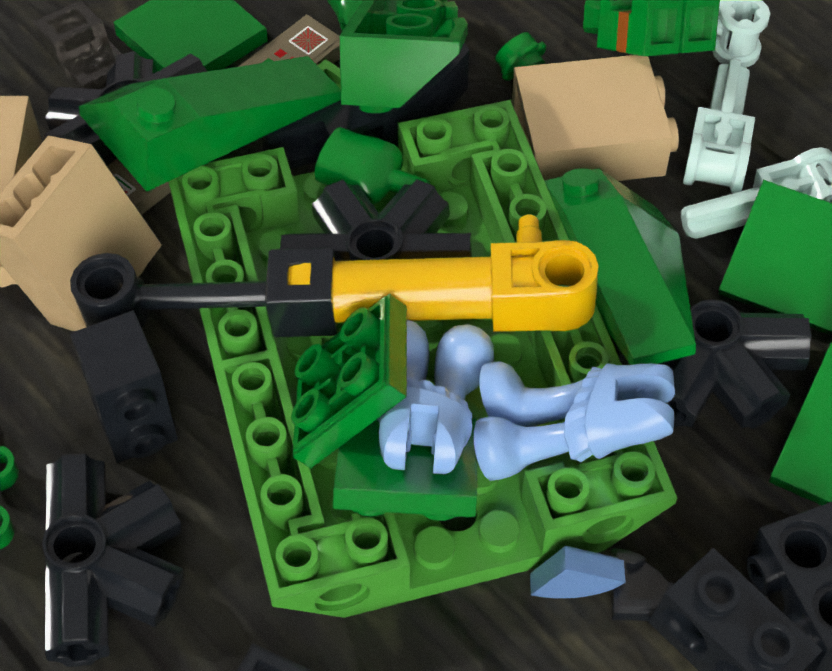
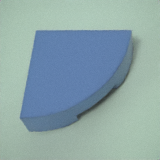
M564 546L530 573L531 596L544 598L592 596L610 591L626 583L624 560L570 546Z

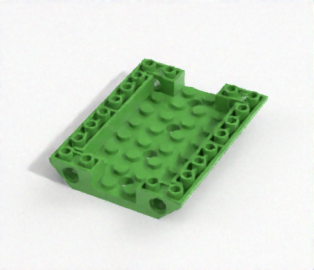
M511 100L398 123V148L403 154L404 159L401 170L431 181V185L435 186L438 194L449 203V218L437 233H471L472 257H491V243H517L518 221L526 214H532L538 218L539 230L542 232V242L569 240ZM284 147L210 162L168 182L193 283L266 281L268 252L271 249H280L281 235L324 233L314 219L312 203L321 196L324 187L327 185L315 180V172L292 176ZM389 191L378 204L373 205L378 213L386 207L396 193ZM597 305L595 306L594 315L588 323L578 329L569 331L493 332V319L414 321L425 331L428 339L429 364L426 380L430 381L434 386L437 346L445 332L454 326L465 324L479 327L489 335L494 345V362L501 361L512 366L521 378L524 386L528 388L563 386L583 380L592 367L603 369L606 364L622 365ZM266 307L199 308L272 607L342 618L536 569L564 546L595 553L602 552L676 504L677 495L656 445L652 441L613 451L601 459L591 455L581 463L577 460H572L569 452L534 462L511 477L490 481L484 476L477 461L475 523L463 531H451L445 528L438 520L429 519L422 514L386 512L379 516H363L352 510L333 508V488L339 448L310 469L293 457L295 424L291 421V414L297 400L298 378L295 376V367L299 358L310 346L314 344L322 346L334 336L274 337ZM345 322L338 323V333ZM479 385L465 396V401L468 403L469 410L473 416L472 418H477V420L489 417L482 402ZM564 418V419H560V420H556V421H552V422H548V423H544V424H540V425H537V426H545V425L563 423V422H565V418Z

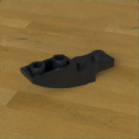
M464 42L459 55L400 108H393L385 113H367L361 111L359 106L341 105L340 100L262 137L263 149L267 151L284 147L289 167L293 169L317 161L326 141L338 127L361 135L375 137L398 147V123L444 114L467 90L469 48Z

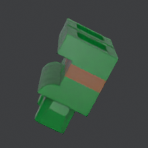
M586 0L583 29L584 32L598 34L597 48L643 57L714 51L716 47L720 0Z

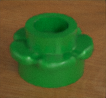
M529 32L521 33L508 41L495 57V61L502 69V78L505 81L513 79L514 67L545 64V60L541 56L546 51V44L543 41L537 43Z

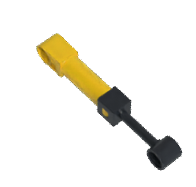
M526 214L518 221L517 243H491V257L336 261L333 248L271 249L268 252L266 281L144 284L142 278H137L133 266L126 258L118 254L102 253L83 260L74 269L70 279V287L86 327L133 310L141 328H143L148 317V310L266 307L274 337L335 336L338 333V323L345 322L355 310L362 307L369 309L381 298L391 294L407 306V320L493 319V332L569 331L585 325L594 315L598 262L596 256L588 247L576 241L557 240L542 242V232L539 230L538 218L532 214Z

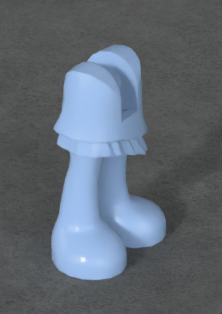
M407 320V397L378 418L381 454L388 467L405 470L407 452L410 451L412 444L432 446L431 453L434 455L433 473L447 474L455 468L472 432L471 419L473 416L469 410L468 403L465 401V396L480 385L481 367L485 363L494 362V345L489 335L481 328L469 324L457 325L443 334L436 351L434 386L430 381L426 380L429 364V343L426 333L416 322Z
M501 361L485 363L481 367L480 392L483 405L489 417L480 418L476 421L474 448L479 467L484 476L490 481L511 477L534 462L569 452L572 460H577L581 463L591 455L601 459L613 451L660 440L673 433L674 410L666 403L671 401L675 395L674 375L672 369L667 365L653 363L633 365L606 364L603 369L592 367L583 380L550 388L525 387L514 368ZM564 418H565V422H563V423H557V424H551V425H545V426H537V425H540V424H544V423H548V422H552V421H556V420H560V419H564Z

